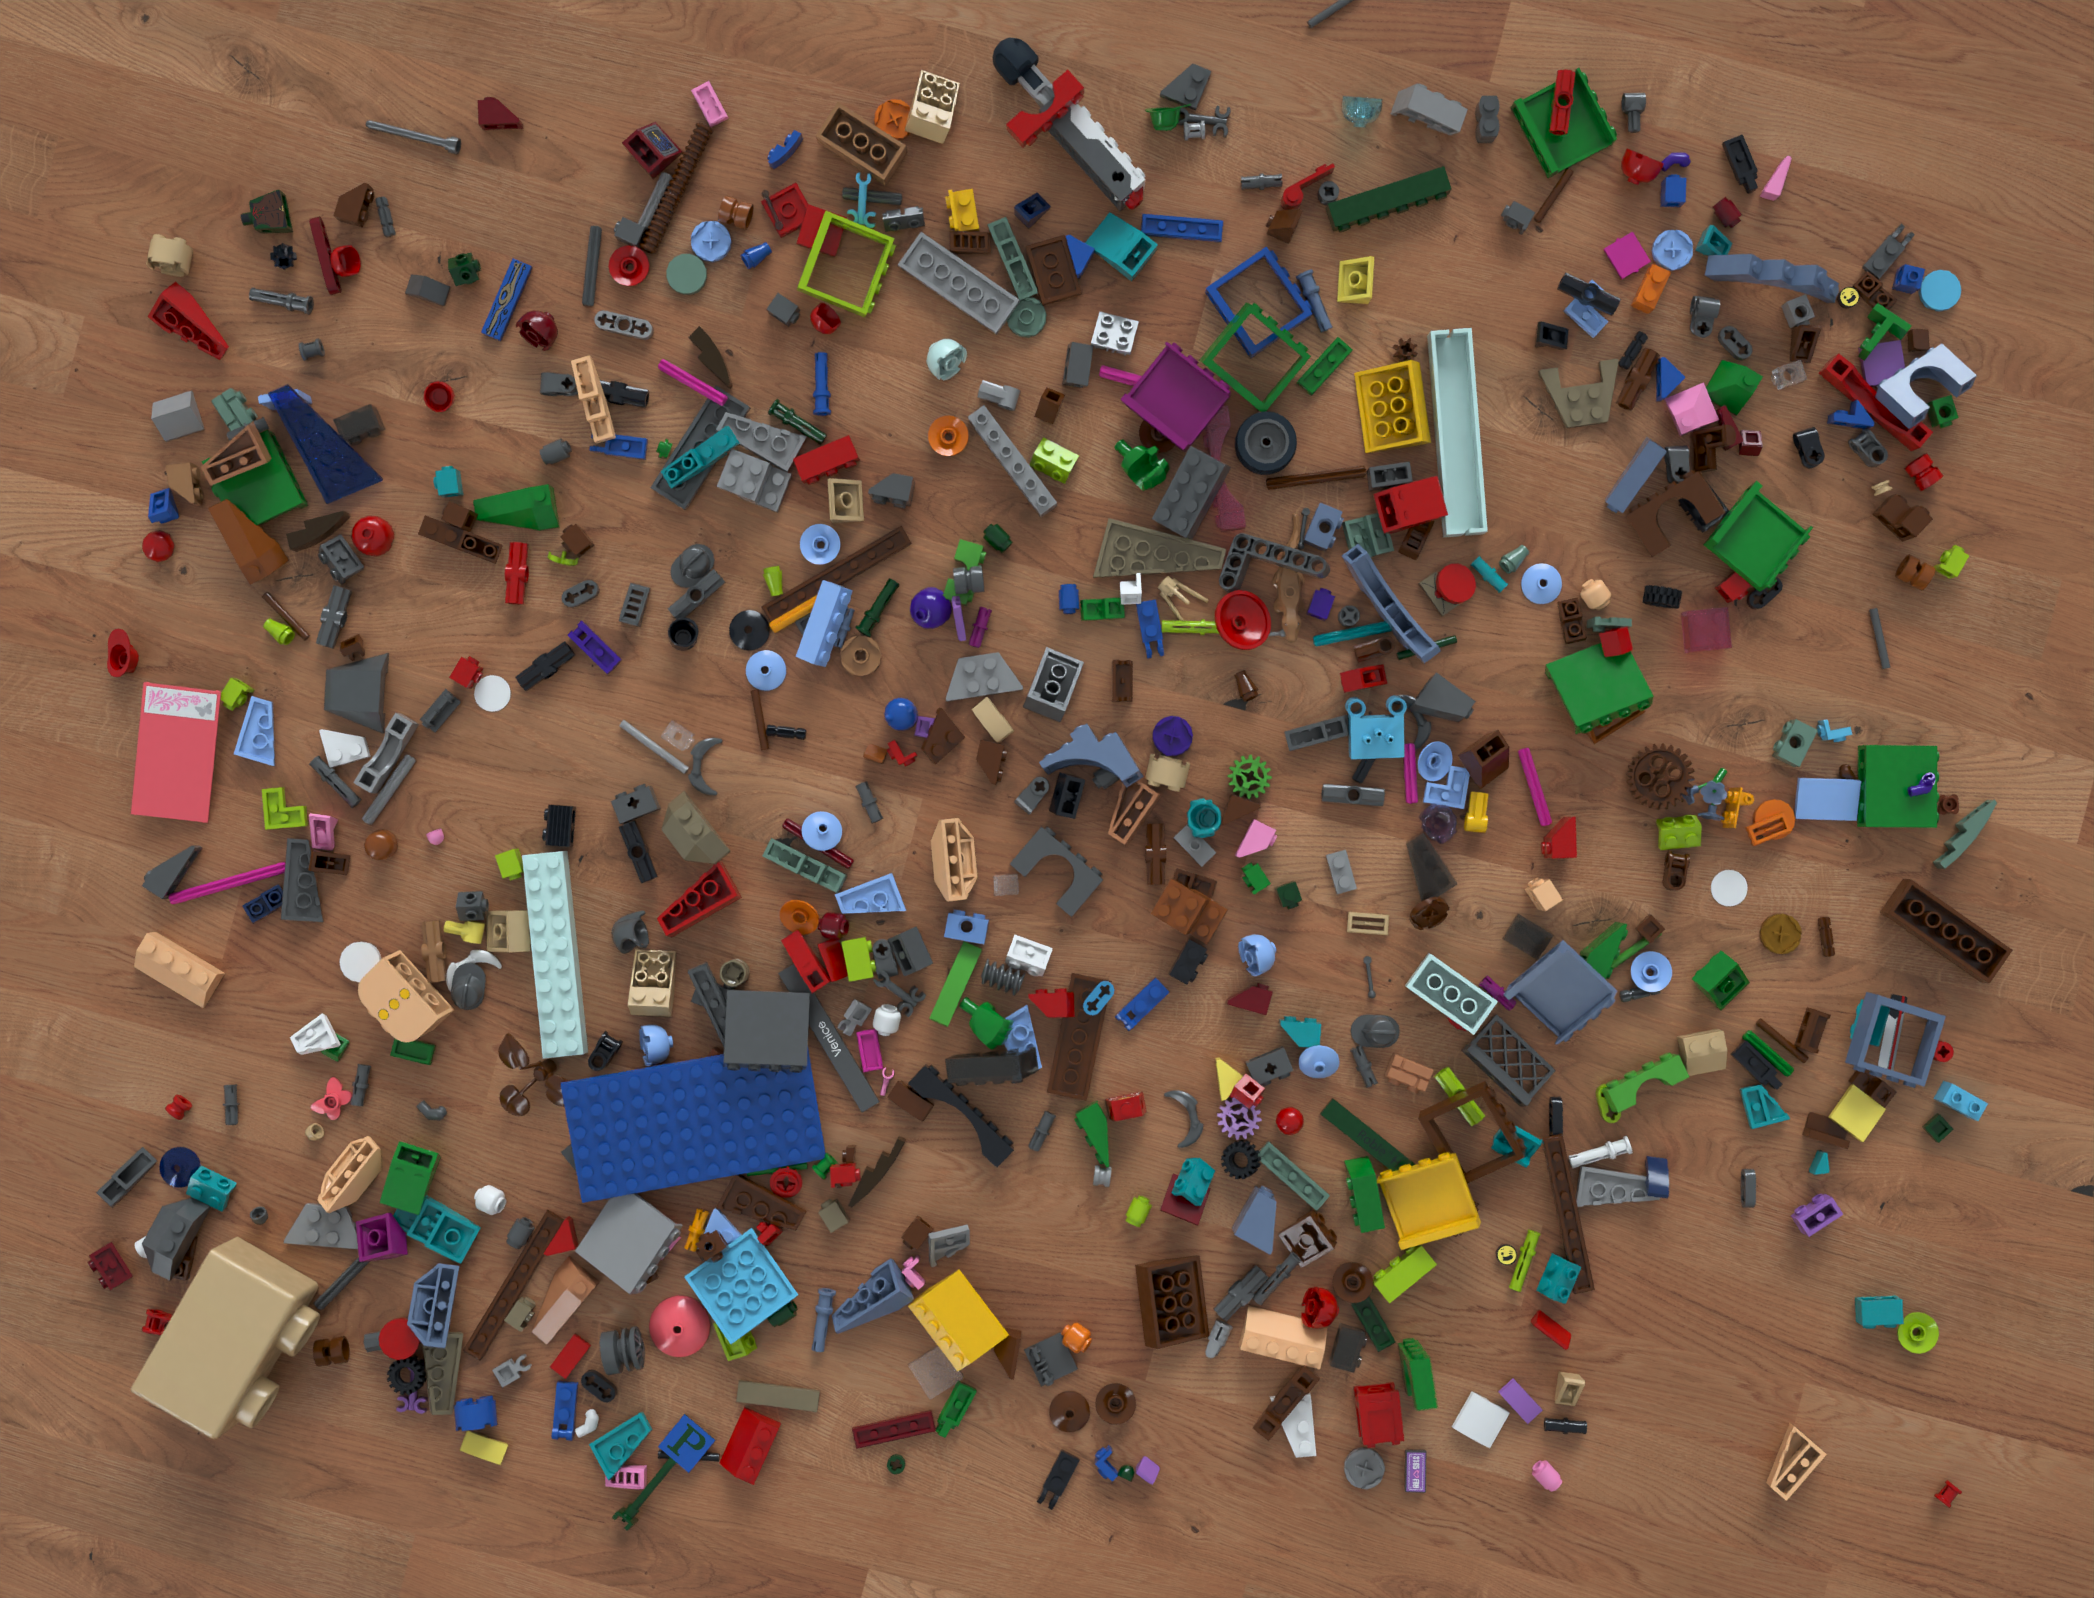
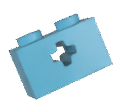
M1946 1081L1942 1082L1933 1098L1975 1121H1979L1988 1105L1985 1101Z

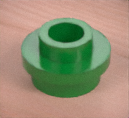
M665 439L664 442L660 441L656 452L659 453V458L664 457L667 459L673 444L668 442V439Z

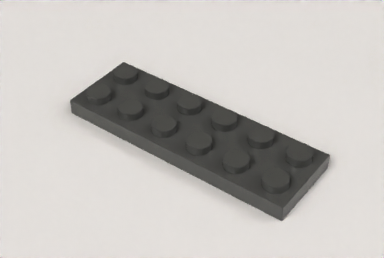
M715 386L714 389L727 396L728 399L725 405L721 406L707 398L663 469L690 449H695L716 434L715 430L726 412L745 418L751 408L718 386ZM716 463L674 488H670L660 472L650 488L686 510Z

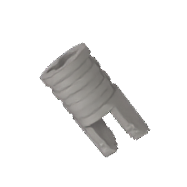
M1216 1319L1215 1325L1208 1337L1209 1343L1206 1347L1207 1349H1205L1206 1357L1211 1359L1218 1356V1352H1220L1222 1346H1225L1233 1328L1231 1325Z

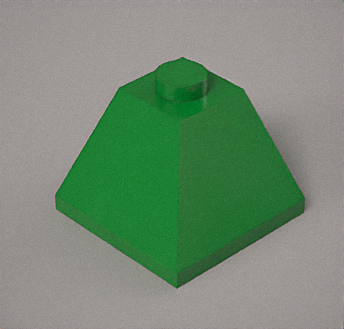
M1721 360L1706 389L1711 402L1720 407L1725 405L1730 413L1737 416L1755 392L1763 376L1746 366Z

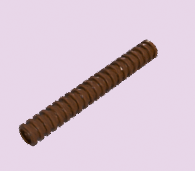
M696 123L697 128L693 129L694 134H691V140L687 142L689 145L685 146L686 151L682 153L683 157L679 159L681 162L677 164L678 168L674 170L675 175L671 176L673 179L669 181L670 186L666 187L667 192L663 193L662 203L658 204L659 209H656V215H653L654 220L650 221L651 226H648V232H645L646 237L642 238L643 243L639 245L642 250L650 254L657 253L658 243L662 242L661 237L665 236L666 226L670 225L669 220H672V214H675L674 209L678 208L677 203H680V197L684 195L682 192L686 191L685 186L689 184L688 180L692 178L690 175L694 174L693 169L697 167L696 163L700 161L698 158L702 156L701 152L705 150L704 145L708 144L709 134L713 133L712 129L703 123Z

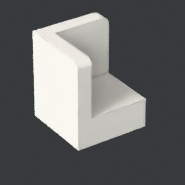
M1136 573V581L1120 582L1121 604H1141L1140 573Z

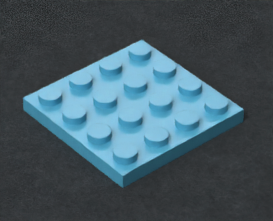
M752 1228L729 1244L730 1249L723 1253L724 1257L715 1263L713 1261H705L684 1276L731 1345L798 1296V1293L766 1247L759 1242L758 1236Z

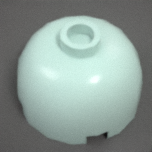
M942 339L935 342L929 347L926 362L928 368L939 380L940 378L943 381L948 380L959 372L960 368L958 366L961 361L965 363L967 351L962 345L952 339Z

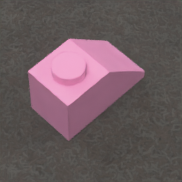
M1253 819L1235 856L1240 858L1267 849L1269 845L1273 846L1277 835H1275L1276 830Z

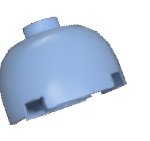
M1257 934L1241 938L1242 941L1238 943V949L1242 963L1246 961L1249 966L1246 968L1252 976H1258L1271 969L1274 965L1276 953L1274 943L1270 942L1263 935Z
M658 1025L640 1026V1047L644 1054H646L642 1056L645 1065L652 1066L666 1060L670 1053V1048H673L672 1036H668L666 1030Z

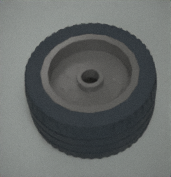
M1260 412L1248 417L1241 424L1235 438V451L1241 464L1249 471L1260 475H1270L1284 469L1292 460L1297 447V437L1293 426L1285 417L1274 412ZM1263 440H1268L1270 445L1265 446Z

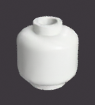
M883 1004L882 1007L877 1008L875 1011L873 1027L880 1035L889 1036L898 1031L901 1013L897 1007Z
M486 1185L475 1193L476 1208L489 1215L500 1213L506 1205L504 1192L491 1185Z

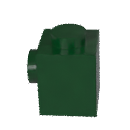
M1296 881L1274 887L1281 907L1292 909L1299 906L1298 902L1303 901Z

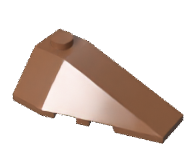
M570 1256L567 1257L555 1272L532 1329V1333L545 1344L552 1340L600 1283Z

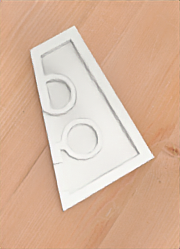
M1308 1393L1282 1422V1427L1296 1458L1316 1456L1311 1394ZM1270 1396V1399L1272 1401L1275 1398V1396Z

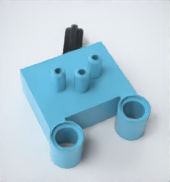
M1390 696L1386 701V708L1391 715L1362 716L1366 711V706L1358 697H1351L1345 703V709L1348 712L1349 757L1351 759H1362L1352 776V779L1358 783H1363L1377 758L1404 757V713L1407 705L1399 696ZM1400 701L1401 707L1396 711L1392 710V703ZM1353 703H1360V709L1357 712L1350 710Z

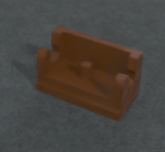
M1131 660L1112 661V702H1133V661Z
M1807 1007L1794 1046L1818 1054V1046L1827 1019H1830L1831 1015Z

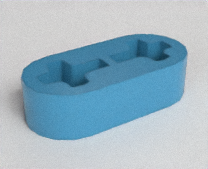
M1101 981L1088 995L1083 1003L1084 1011L1087 1014H1098L1114 994V987L1111 982ZM1109 985L1110 994L1105 993L1100 998L1098 996L1102 991L1100 987ZM1096 998L1099 999L1096 1003L1097 1010L1092 1009L1089 1011L1087 1002H1094Z

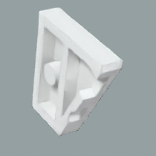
M323 1013L290 1037L296 1052L301 1055L341 1045L328 1017Z

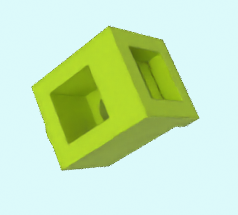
M1953 545L1951 549L1943 552L1939 559L1941 563L1934 565L1937 572L1952 579L1958 577L1970 555L1964 553L1965 550L1963 548Z
M230 678L221 692L222 705L233 711L235 707L239 708V706H242L248 698V692L253 693L255 689L239 679Z

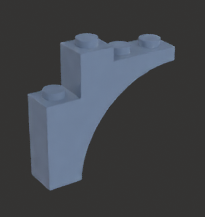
M1087 723L1076 727L1074 732L1070 734L1073 739L1072 742L1063 744L1058 751L1047 754L1039 762L1048 775L1059 769L1074 765L1096 766L1117 776L1126 787L1144 777L1116 732L1107 734L1099 742Z

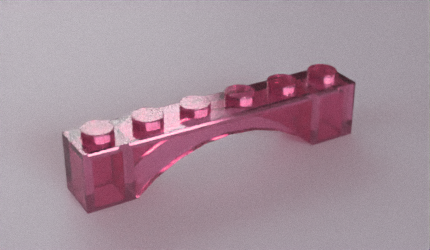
M1222 406L1206 426V435H1203L1204 448L1208 447L1209 455L1221 461L1220 456L1224 438L1231 427L1228 406ZM1224 481L1212 502L1213 508L1217 507L1218 515L1215 516L1216 528L1220 527L1221 532L1245 529L1244 508L1231 494Z

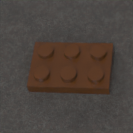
M1065 235L1026 246L1042 306L1081 295V289Z

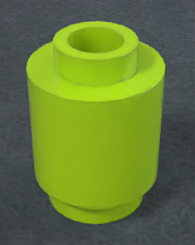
M1141 1195L1138 1198L1133 1197L1126 1213L1127 1218L1125 1221L1136 1227H1141V1224L1145 1223L1152 1207L1149 1204L1150 1200Z

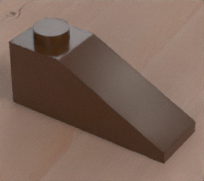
M1303 210L1276 211L1275 216L1270 215L1265 226L1269 228L1267 235L1289 244Z

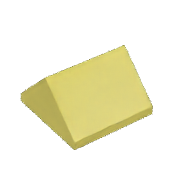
M1373 256L1340 261L1337 302L1369 304L1372 299Z

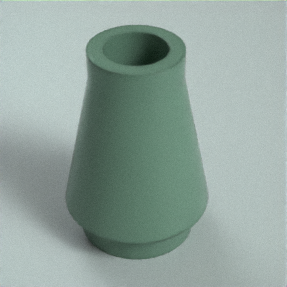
M1520 545L1515 550L1501 557L1499 561L1500 567L1508 574L1515 572L1526 556L1529 555V550L1524 545Z

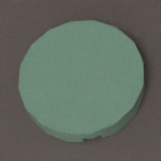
M692 254L678 255L671 260L666 270L669 285L677 293L693 295L705 286L707 269L697 256Z
M1033 297L1020 300V303L1007 320L1008 327L1019 337L1029 338L1036 336L1043 330L1046 324L1047 315L1045 308L1039 300Z

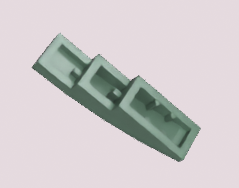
M1007 217L987 224L1018 299L1022 300L1037 294V288Z
M1986 800L1955 824L1959 832L1944 843L1948 851L1933 861L1938 869L1947 868L1976 839L1997 804L1995 800Z
M773 838L770 839L762 855L836 893H839L847 877L846 874Z

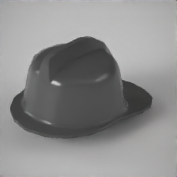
M695 544L682 552L671 566V578L675 584L685 588L694 586L712 569L714 555L710 548L702 544Z
M465 963L455 970L451 987V999L459 1008L473 1010L482 1003L486 977L481 967L474 963Z
M1361 1015L1355 1019L1351 1026L1352 1038L1357 1044L1364 1047H1390L1398 1040L1400 1033L1396 1020L1385 1015Z

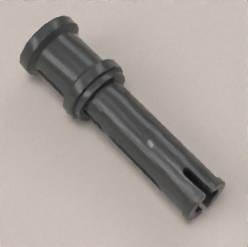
M251 288L249 292V299L251 301L283 306L289 311L298 310L309 315L312 313L314 300L311 296L301 297L295 293L286 295Z

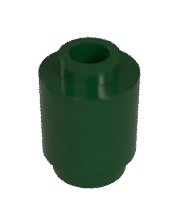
M991 523L983 531L985 534L983 538L996 551L1004 553L1013 543L1010 539L1011 537L998 524L993 525Z
M793 1300L768 1317V1321L773 1327L785 1324L797 1316V1305Z

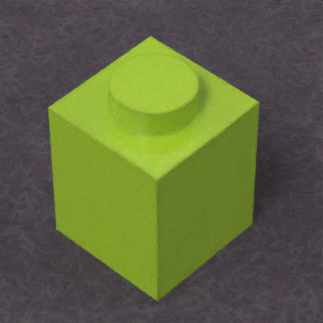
M512 849L495 855L503 879L509 878L512 881L522 877L521 873H524L523 860L519 849Z

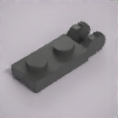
M1900 224L1882 242L1862 266L1865 271L1871 273L1878 280L1906 248L1905 246L1915 235L1910 232L1901 243L1898 242L1895 238L1904 230L1905 226L1903 224Z

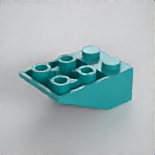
M1109 212L1085 242L1087 245L1095 248L1094 252L1131 282L1156 253L1158 244L1147 235Z

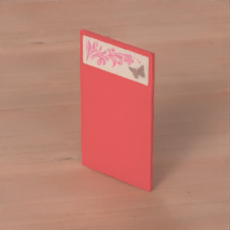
M143 682L131 814L208 823L221 691Z

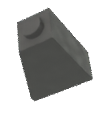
M1436 672L1428 680L1408 709L1459 722L1463 718H1469L1474 711L1472 706L1476 701Z

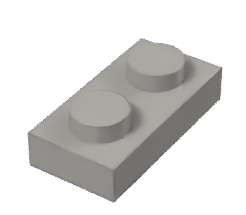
M1346 850L1326 855L1336 894L1357 889Z

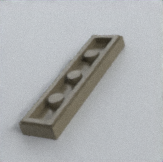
M739 1380L736 1402L817 1412L820 1390Z

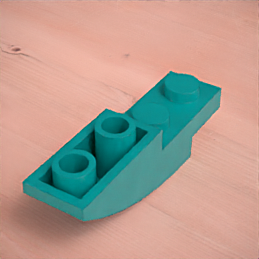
M725 426L698 447L690 449L661 470V473L670 488H674L725 457L731 448L733 449L740 443L731 428Z

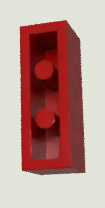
M847 435L795 457L793 461L802 482L811 485L818 482L819 478L824 475L830 477L837 474L838 470L843 467L849 469L856 466V462L860 461L850 436Z

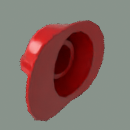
M119 628L114 629L108 638L107 661L108 672L111 676L117 678L125 673H133L139 661L138 652L130 644L127 633Z

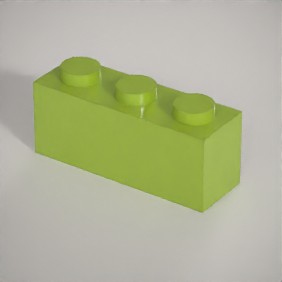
M1422 1245L1405 1249L1406 1253L1401 1257L1397 1256L1392 1259L1388 1268L1385 1270L1381 1269L1374 1274V1285L1389 1303L1437 1265Z

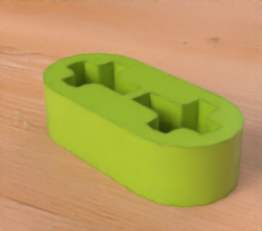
M1602 1084L1596 1089L1600 1115L1604 1121L1615 1123L1620 1119L1621 1112H1615L1612 1115V1119L1606 1116V1113L1609 1112L1608 1103L1605 1097L1601 1096V1093H1603L1601 1089L1607 1086Z

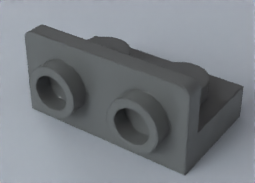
M341 534L320 545L318 554L320 561L324 565L327 564L332 578L335 581L338 580L341 585L346 582V579L364 570L363 564Z

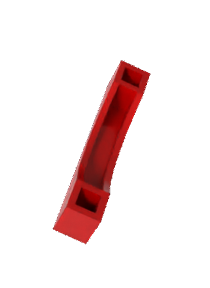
M1840 353L1833 356L1818 373L1852 402L1858 400L1874 421L1911 452L1919 449L1933 433L1922 422L1908 429L1875 397L1877 392L1863 379L1856 367Z

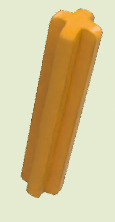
M817 595L769 623L771 630L776 633L811 613Z

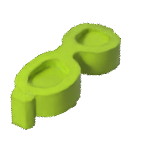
M562 551L561 558L551 555V552L548 553V558L551 561L563 565L575 566L578 565L579 558H576V560L565 559L566 551Z

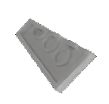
M727 412L715 430L718 432L725 426H729L739 441L740 446L785 472L788 471L793 458L796 457L807 437Z
M1580 1166L1576 1190L1578 1207L1660 1200V1197L1647 1196L1645 1184L1647 1176Z

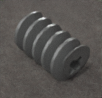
M987 959L981 975L982 984L984 985L989 980L991 988L997 983V990L1005 986V993L1012 989V994L1015 996L1020 990L1025 973L1020 977V970L1017 969L1012 974V967L1004 971V964L997 968L996 961L990 966L989 959Z

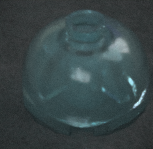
M1343 96L1341 104L1343 116L1347 121L1354 122L1353 127L1366 128V123H1373L1380 116L1383 99Z

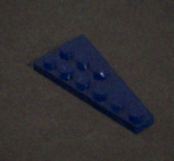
M289 384L268 392L272 403L326 504L383 481V478Z

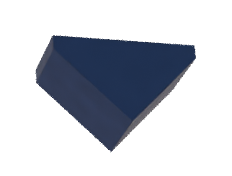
M1035 193L1018 203L1014 207V213L1029 229L1051 206L1038 193Z

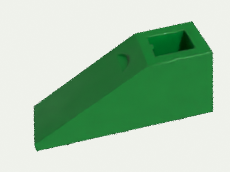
M1096 1100L1077 1111V1118L1074 1120L1079 1129L1084 1128L1087 1133L1085 1139L1089 1146H1094L1098 1153L1095 1156L1100 1165L1104 1163L1106 1167H1109L1107 1117Z

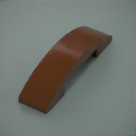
M1302 1366L1271 1401L1254 1424L1253 1429L1269 1441L1281 1427L1282 1422L1306 1394L1308 1395L1320 1378L1306 1366Z

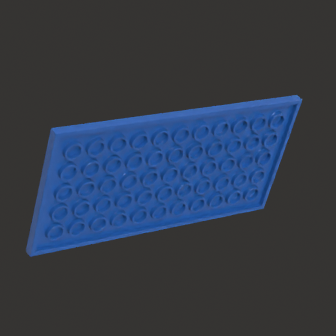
M807 1050L806 1070H802L800 1073L790 1072V1069H781V1072H771L766 1068H761L760 1071H749L748 1068L732 1071L728 1070L727 1067H723L724 1054L561 1082L582 1203L822 1160L826 1153L809 1050Z

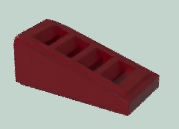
M1724 405L1717 409L1716 414L1719 419V426L1731 425L1736 432L1735 443L1724 446L1726 451L1742 443L1744 439L1727 407Z

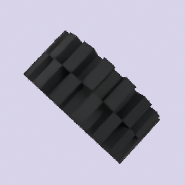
M1646 585L1642 603L1656 607L1678 609L1680 607L1682 591L1670 587Z
M1236 1141L1227 1146V1149L1223 1151L1224 1155L1221 1156V1160H1224V1162L1221 1164L1222 1167L1226 1166L1227 1169L1224 1171L1225 1173L1230 1172L1229 1176L1231 1178L1235 1176V1179H1246L1258 1170L1257 1168L1260 1167L1261 1163H1258V1161L1261 1160V1156L1258 1157L1257 1155L1260 1152L1259 1150L1255 1151L1254 1148L1256 1146L1254 1144L1249 1145V1141ZM1241 1152L1246 1155L1248 1159L1246 1167H1239L1235 1163L1234 1157L1236 1153Z
M410 1356L406 1359L396 1360L390 1365V1370L387 1371V1375H389L387 1382L391 1381L392 1384L389 1386L390 1388H395L394 1392L400 1391V1395L405 1393L410 1395L424 1385L423 1383L426 1382L425 1365L421 1364L424 1362L422 1359L418 1361L417 1356ZM408 1367L413 1370L414 1379L412 1382L402 1380L400 1372L403 1368Z

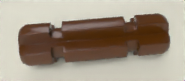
M1829 917L1818 918V925L1821 927L1819 929L1821 945L1824 947L1822 948V953L1824 957H1831L1835 955V948L1832 947L1834 944L1832 928L1829 927L1831 921Z

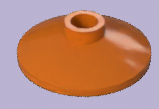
M955 416L939 417L929 428L928 440L930 446L940 455H957L964 450L968 443V429L964 422ZM946 434L953 436L950 441L945 439Z
M788 901L780 910V920L791 932L799 929L802 935L814 932L818 927L819 916L817 911L804 901Z

